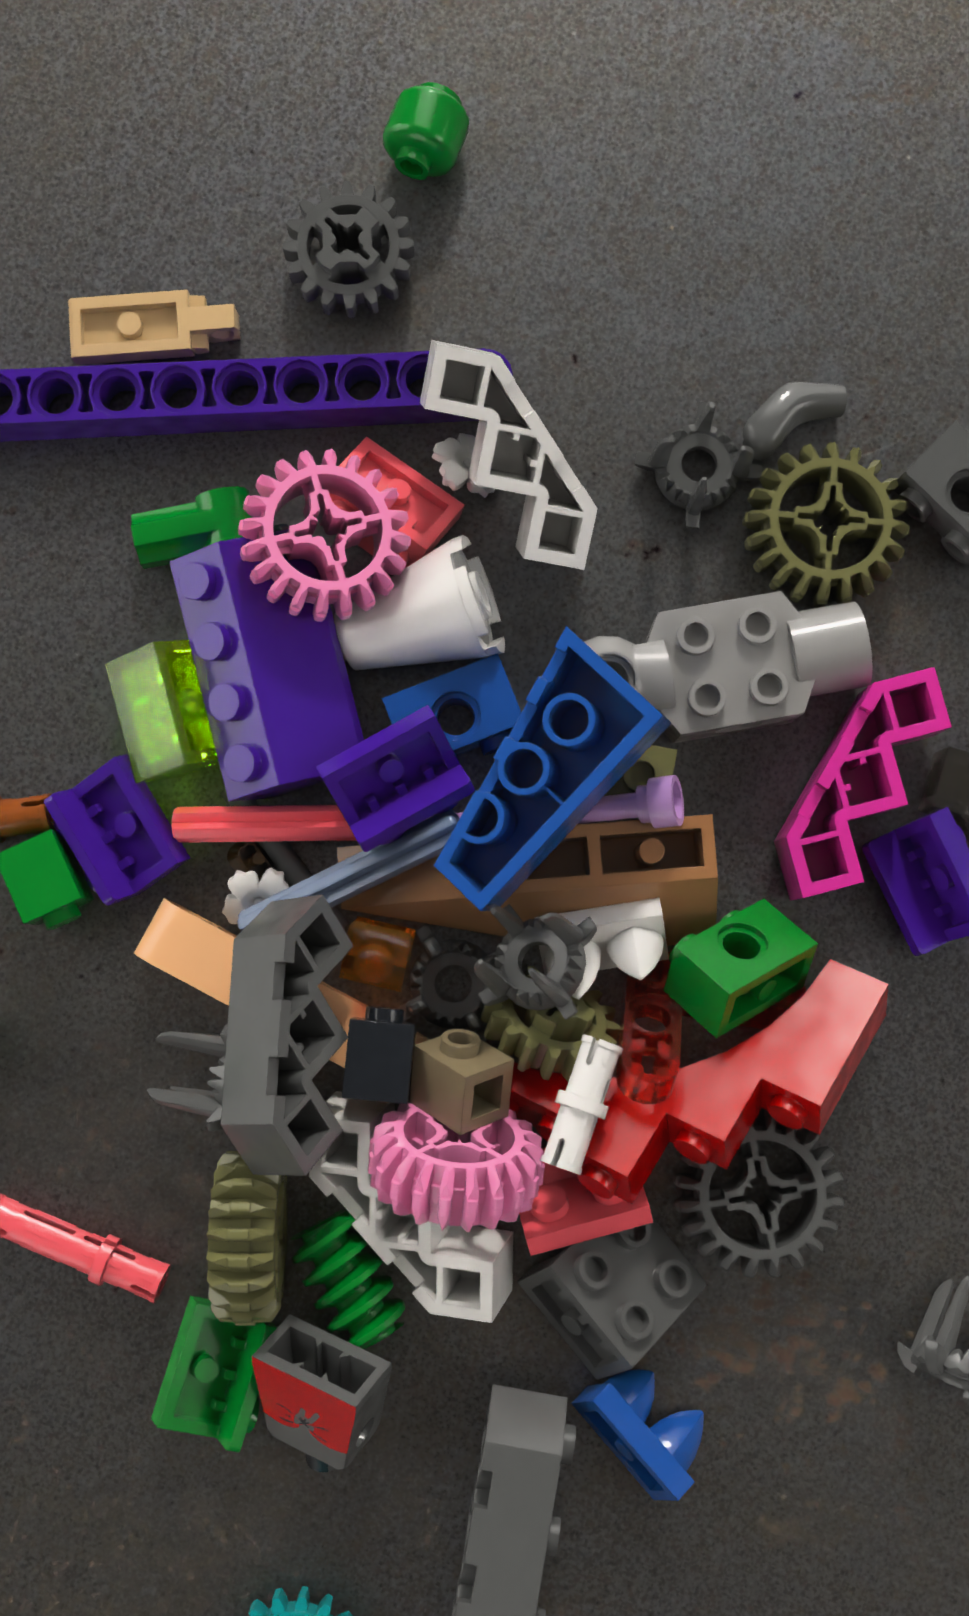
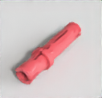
M0 1193V1238L18 1244L20 1247L58 1263L75 1268L77 1271L87 1274L88 1282L101 1286L106 1282L134 1293V1295L146 1299L148 1302L156 1303L168 1279L171 1264L147 1257L121 1245L122 1238L112 1234L104 1238L95 1233H90L76 1227L74 1224L38 1209H33Z

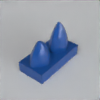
M628 1370L614 1375L602 1384L588 1385L571 1404L653 1500L679 1501L695 1483L687 1473V1470L694 1461L701 1443L704 1423L703 1411L686 1410L677 1412L659 1420L649 1428L645 1421L650 1414L655 1393V1376L651 1370Z

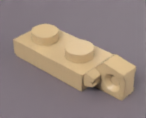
M188 289L80 297L68 300L71 359L76 365L193 357L195 354L208 353L209 342L241 340L240 318L234 304L207 306L205 296L190 295Z

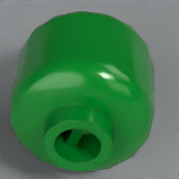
M426 82L404 89L396 99L383 131V146L389 157L394 161L396 168L403 175L412 179L423 180L427 177L445 175L455 166L469 129V118L459 96L444 85Z

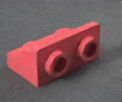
M366 436L339 466L345 468L349 458L358 455L361 460L357 471L359 475L366 478L370 471L380 469L382 477L376 487L379 492L387 488H397L399 496L388 510L407 511L409 519L405 526L396 530L405 533L411 538L409 548L406 551L396 553L406 562V568L435 548L459 520L465 504ZM329 493L332 502L339 509L346 512L360 511L348 500ZM373 536L362 538L358 546L373 556Z
M542 1162L545 1164L543 1184L539 1185L538 1197L534 1198L531 1210L519 1212L530 1256L653 1223L644 1187L640 1190L633 1204L615 1195L611 1199H605L586 1189L580 1183L575 1173Z

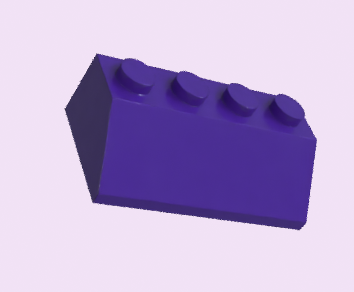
M288 529L275 531L274 536L287 533ZM244 537L218 541L170 561L228 802L271 799L323 782L316 766L364 740L330 604L324 621L317 622L313 617L314 604L307 602L304 603L298 616H292L289 613V606L293 597L286 592L279 601L271 603L267 599V594L274 581L271 578L259 584H254L251 581V571L262 561L249 562L241 559V547L253 541ZM283 555L287 562L300 573L321 580L317 567L310 561L305 559L288 560L287 556Z

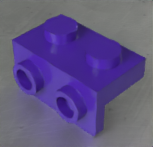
M428 705L316 766L364 852L397 840L406 830L435 814L451 810L461 799L475 791L470 778L460 765L435 714Z
M129 754L113 757L72 789L55 792L44 800V804L53 818L56 831L67 841L84 870L88 885L107 906L140 895L191 859L183 844L173 837L171 824Z
M949 807L908 822L862 846V851L913 955H924L949 941L969 936V848L964 832L956 824Z

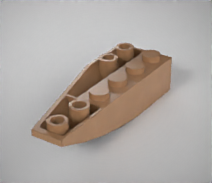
M713 814L684 816L681 826L656 829L651 823L642 824L640 820L576 825L501 907L504 908L510 904L524 922L547 913L559 914L660 898L667 946L676 945L686 935L692 933L697 935L716 924L718 870ZM360 845L337 847L338 863L363 851ZM439 855L341 903V909L503 937L509 933L490 911H480L434 866Z

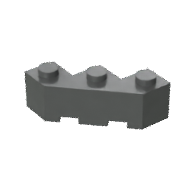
M323 894L271 901L234 938L220 1125L253 1175L306 1176L343 1131L312 1081L315 1075L348 1039L346 1032L318 988V985L354 947Z
M492 1384L484 1420L478 1472L469 1507L462 1566L455 1591L452 1616H545L546 1610L537 1607L545 1556L555 1557L559 1543L561 1517L552 1514L561 1464L571 1465L576 1439V1425L565 1424L568 1397Z

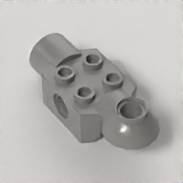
M782 591L658 612L646 641L642 644L636 645L618 636H596L583 641L672 723L664 731V734L672 743L792 723L805 713L811 696L868 687L872 680L873 663L869 632L862 610L855 601L797 611Z

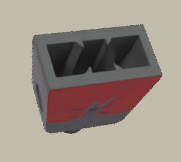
M290 1314L252 1355V1365L267 1429L273 1437L304 1452L308 1466L314 1471L330 1472L335 1469L347 1468L380 1424L392 1371V1363Z

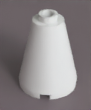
M461 535L450 539L406 567L400 575L392 576L393 589L387 596L373 591L376 603L369 611H364L353 601L352 614L349 619L341 620L335 613L334 622L344 661H348L354 670H366L487 658L497 653L498 655L504 653V637L495 640L492 637L490 625L501 622L484 567L479 556L467 560L462 551L472 544L468 537Z

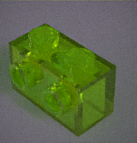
M189 640L151 642L105 664L136 783L182 777L219 763Z

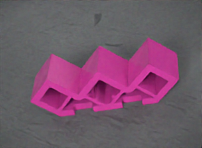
M935 667L874 682L856 696L774 840L790 901L864 882L848 822L908 805L892 747L930 738L952 727Z

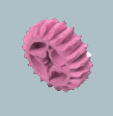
M332 448L325 451L321 465H316L313 456L309 451L305 450L299 454L298 471L289 462L281 459L276 462L274 468L277 480L267 475H260L255 487L261 496L248 495L243 504V510L253 518L240 520L238 526L239 535L253 540L241 547V559L249 562L262 561L251 571V581L254 584L263 583L270 578L274 581L267 594V599L271 603L279 601L285 592L291 595L293 599L289 606V613L292 616L299 615L305 602L314 604L313 617L317 622L324 621L329 604L334 605L336 614L341 620L349 619L352 614L351 598L364 611L372 609L376 603L373 591L384 596L391 592L394 583L388 574L400 575L406 566L403 558L396 553L406 551L411 544L410 536L396 531L407 523L409 519L407 511L388 510L399 496L397 488H387L379 492L376 487L382 477L380 469L370 471L366 478L359 475L357 471L361 460L358 455L351 456L345 468L336 466L337 456ZM329 493L348 500L360 511L346 512L339 509L332 502ZM304 495L306 502L303 510L305 520L296 525L289 526L287 533L274 536L273 521L278 511L290 500ZM318 522L320 526H323L327 535L337 534L332 548L326 545L323 537H312ZM373 536L374 552L371 563L358 574L346 578L344 566L347 562L345 549L359 545L364 537ZM283 555H286L288 560L305 559L310 561L317 567L321 580L300 573L287 562Z
M411 1103L399 1104L397 1111L384 1113L381 1124L376 1125L374 1128V1136L370 1140L368 1173L371 1174L370 1186L377 1189L379 1201L385 1204H392L394 1214L400 1216L414 1215L415 1224L421 1225L428 1221L440 1224L442 1231L447 1226H461L466 1232H470L474 1225L495 1229L499 1220L508 1223L517 1221L519 1212L531 1210L534 1198L538 1197L539 1185L543 1184L545 1164L540 1161L541 1156L544 1154L541 1149L542 1137L532 1131V1123L526 1120H517L516 1112L510 1109L508 1117L459 1135Z

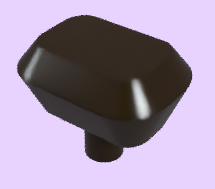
M236 842L228 851L227 860L234 871L248 872L253 870L258 875L259 883L265 871L270 867L274 868V864L257 842Z

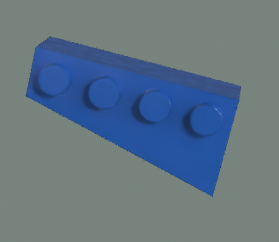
M567 626L555 645L556 651L541 677L538 676L525 699L528 702L509 736L504 737L493 757L495 761L478 791L475 790L434 864L480 911H490L489 906L494 903L501 907L672 724Z

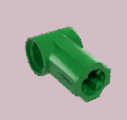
M239 486L216 488L200 493L195 497V502L131 514L132 537L140 565L144 569L168 565L172 560L218 541L243 537L238 534L240 520L253 518L243 510V504L246 496L249 495V490Z

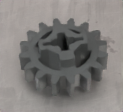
M344 181L341 195L334 197L324 185L319 188L321 203L315 206L311 202L302 199L299 202V206L304 220L288 219L286 223L288 234L294 239L283 243L285 259L293 262L287 267L292 284L304 282L301 292L303 299L307 303L315 300L319 295L322 296L323 311L327 315L334 311L337 304L345 305L348 318H355L357 304L365 303L368 309L375 314L379 312L377 297L384 294L387 298L395 301L399 297L395 279L409 281L411 278V265L405 260L415 257L414 240L405 238L410 234L408 217L394 218L397 209L396 200L392 197L385 199L380 204L376 203L375 186L370 184L365 188L362 195L358 196L353 194L350 181ZM384 235L389 243V253L385 263L380 260V255L376 251L382 245L381 238ZM315 237L319 240L322 249L315 255L317 262L312 265L310 261V248ZM338 246L340 248L344 246L346 250L342 251L341 254H339ZM359 246L360 254L352 252Z

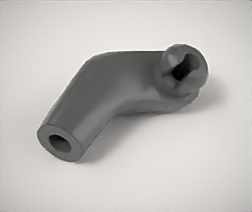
M790 382L783 385L746 421L743 427V446L751 447L754 450L753 459L765 460L773 455L774 451L799 424L813 420L841 417L845 412L847 404L845 386L812 382Z

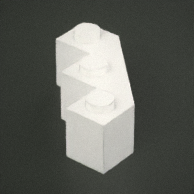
M431 340L420 404L424 409L479 420L468 476L478 486L526 495L515 546L524 559L584 570L598 508L570 468L543 422L529 404L502 358L493 352Z
M336 1091L325 1102L343 1131L309 1171V1177L326 1197L333 1193L356 1219L351 1225L387 1266L393 1262L415 1286L412 1294L430 1314L492 1323L512 1292L514 1231L472 1226L470 1232H466L461 1226H447L442 1231L440 1224L428 1221L421 1225L415 1224L414 1215L412 1214L402 1216L394 1214L392 1204H385L379 1201L377 1189L370 1186L371 1174L368 1173L370 1140L374 1136V1128L376 1125L381 1124L384 1113L395 1111V1103L342 1098V1092Z

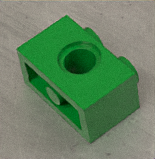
M762 899L741 911L733 910L729 912L719 923L697 935L692 933L683 937L670 953L669 961L671 964L663 991L715 1038H718L803 988L818 943L767 900Z

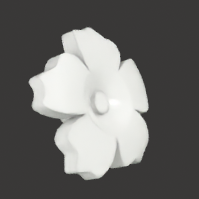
M460 433L457 440L447 438L445 441L436 443L433 448L432 459L442 463L439 472L443 476L442 484L444 486H449L452 491H456L467 481V488L471 493H479L484 498L489 493H494V488L475 485L468 476L475 436Z
M270 867L262 875L259 883V878L255 871L243 872L236 870L235 875L228 880L231 894L226 896L222 913L226 916L229 923L237 924L238 915L242 910L289 888V885L284 881V872L276 871Z

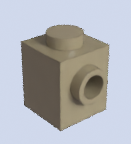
M463 1028L447 1030L439 1037L414 1045L409 1102L459 1135L508 1117L514 1059L484 1042L472 1031Z

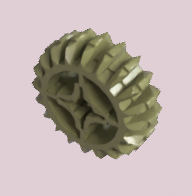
M829 442L826 445L821 458L811 443L802 447L799 452V461L788 452L784 453L777 461L779 472L766 468L759 478L764 489L753 488L748 495L747 501L757 510L746 512L742 519V525L759 532L747 537L744 542L745 549L749 551H764V554L754 563L753 568L759 573L764 572L771 566L777 573L769 583L771 590H778L785 581L793 584L794 586L790 592V600L792 602L798 603L807 590L812 591V602L816 608L824 607L827 604L830 591L838 604L851 602L853 590L865 598L875 590L873 579L885 582L893 574L888 562H898L904 556V548L894 540L905 538L909 534L910 525L893 518L906 511L908 501L889 499L888 496L898 486V478H888L881 483L875 477L882 468L881 460L872 461L867 468L862 467L858 464L861 458L860 447L852 448L845 459L839 458V448L836 442ZM819 483L818 492L813 497V504L811 506H796L792 512L779 511L782 498L790 491L805 484ZM842 489L851 493L861 503L865 511L855 510L850 507L843 498ZM823 511L824 516L831 519L828 525L835 523L837 529L828 540L827 535L820 532L822 526L816 528L814 522ZM781 532L784 533L785 539L799 541L805 546L808 551L809 564L799 559L789 549ZM858 539H870L867 553L861 562L847 568L832 570L833 559L838 555L840 544H854Z
M227 1151L217 1162V1169L214 1172V1184L211 1188L210 1210H208V1251L206 1256L208 1260V1299L211 1302L212 1312L220 1322H233L237 1326H256V1322H272L281 1309L284 1281L286 1280L285 1269L288 1240L287 1176L253 1175L238 1151Z

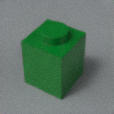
M50 829L0 852V872L23 924L40 925L44 923L47 931L56 929L80 918L82 914L79 906L94 900L74 853L67 841L56 830Z

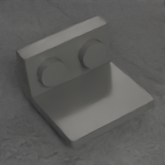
M654 1218L653 1223L567 1246L561 1253L532 1266L517 1281L597 1380L632 1369L706 1287V1282Z

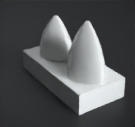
M660 898L559 913L576 926L586 918L591 917L597 927V932L591 941L584 946L586 967L583 980L572 995L578 1000L593 984L598 970L618 967L629 976L642 980L656 967L659 961L669 959ZM539 945L544 974L546 975L554 964V954L550 947Z

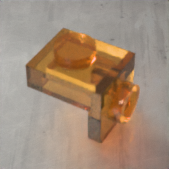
M357 916L356 921L350 923L347 936L354 947L342 959L339 978L401 992L414 947L415 929Z

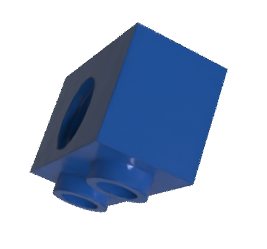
M498 653L382 698L391 724L396 723L426 705L430 707L438 721L441 713L450 706L459 705L467 708L474 717L472 727L461 735H450L444 732L456 757L479 747L483 756L496 753L504 737L509 736L521 714L520 707Z

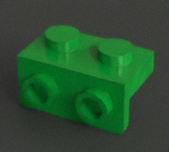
M190 1295L151 1417L156 1427L217 1438L225 1450L240 1452L245 1435L253 1430L259 1414V1391L252 1365V1355L277 1327L272 1322H256V1326H237L233 1322H220L211 1310L209 1299Z

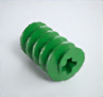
M343 1209L291 1237L290 1240L302 1239L304 1243L291 1260L293 1264L313 1261L315 1268L302 1282L305 1287L325 1285L326 1292L317 1300L314 1306L316 1310L336 1307L338 1314L325 1327L327 1332L333 1333L347 1330L350 1336L346 1341L366 1349L382 1341L404 1325V1321L394 1322L404 1312L405 1303L400 1298L383 1300L394 1287V1281L391 1276L387 1275L371 1277L382 1264V1259L377 1253L359 1254L368 1243L357 1231L348 1232L352 1226L351 1224L356 1219L347 1209Z

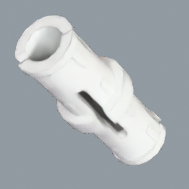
M585 1034L582 1035V1043L566 1090H558L555 1102L560 1104V1108L544 1155L540 1159L542 1162L578 1175L582 1173V1165L598 1118L605 1120L609 1107L604 1105L603 1102L619 1055L623 1051V1048L602 1039L597 1041L595 1037Z

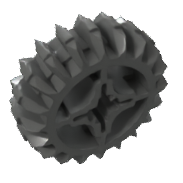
M764 1108L759 1112L758 1123L754 1124L753 1122L740 1145L741 1152L738 1153L739 1169L730 1181L717 1184V1189L709 1190L711 1178L717 1165L710 1161L706 1164L696 1163L681 1153L680 1158L688 1165L695 1167L693 1175L677 1173L673 1178L676 1186L692 1190L691 1195L681 1196L674 1200V1207L678 1212H696V1215L686 1220L682 1225L684 1233L690 1237L707 1231L698 1243L697 1250L699 1253L707 1257L722 1246L717 1264L724 1271H729L734 1267L739 1256H741V1270L746 1278L755 1277L758 1271L759 1260L764 1261L766 1271L772 1278L781 1275L780 1257L786 1256L789 1263L796 1270L805 1266L804 1259L798 1249L806 1245L814 1253L821 1254L824 1251V1246L813 1235L819 1227L828 1233H836L838 1224L824 1216L826 1208L842 1209L845 1202L838 1195L826 1193L827 1187L839 1185L844 1181L843 1174L838 1170H821L823 1166L830 1163L835 1157L834 1150L824 1146L810 1151L817 1143L820 1135L805 1128L795 1137L797 1129L786 1127L780 1123L776 1127V1120ZM759 1140L774 1141L787 1146L797 1157L804 1173L791 1175L789 1172H771L767 1165L766 1156L761 1154ZM755 1170L760 1179L769 1186H774L770 1196L763 1194L767 1200L760 1204L761 1211L754 1201L748 1196H743L746 1186L753 1188L749 1182L756 1178ZM801 1193H806L803 1207L796 1220L786 1230L777 1235L776 1232L780 1230L778 1215L781 1208L787 1202L801 1198ZM725 1207L728 1211L744 1210L748 1212L751 1225L756 1229L758 1240H745L725 1232L718 1226L711 1210Z

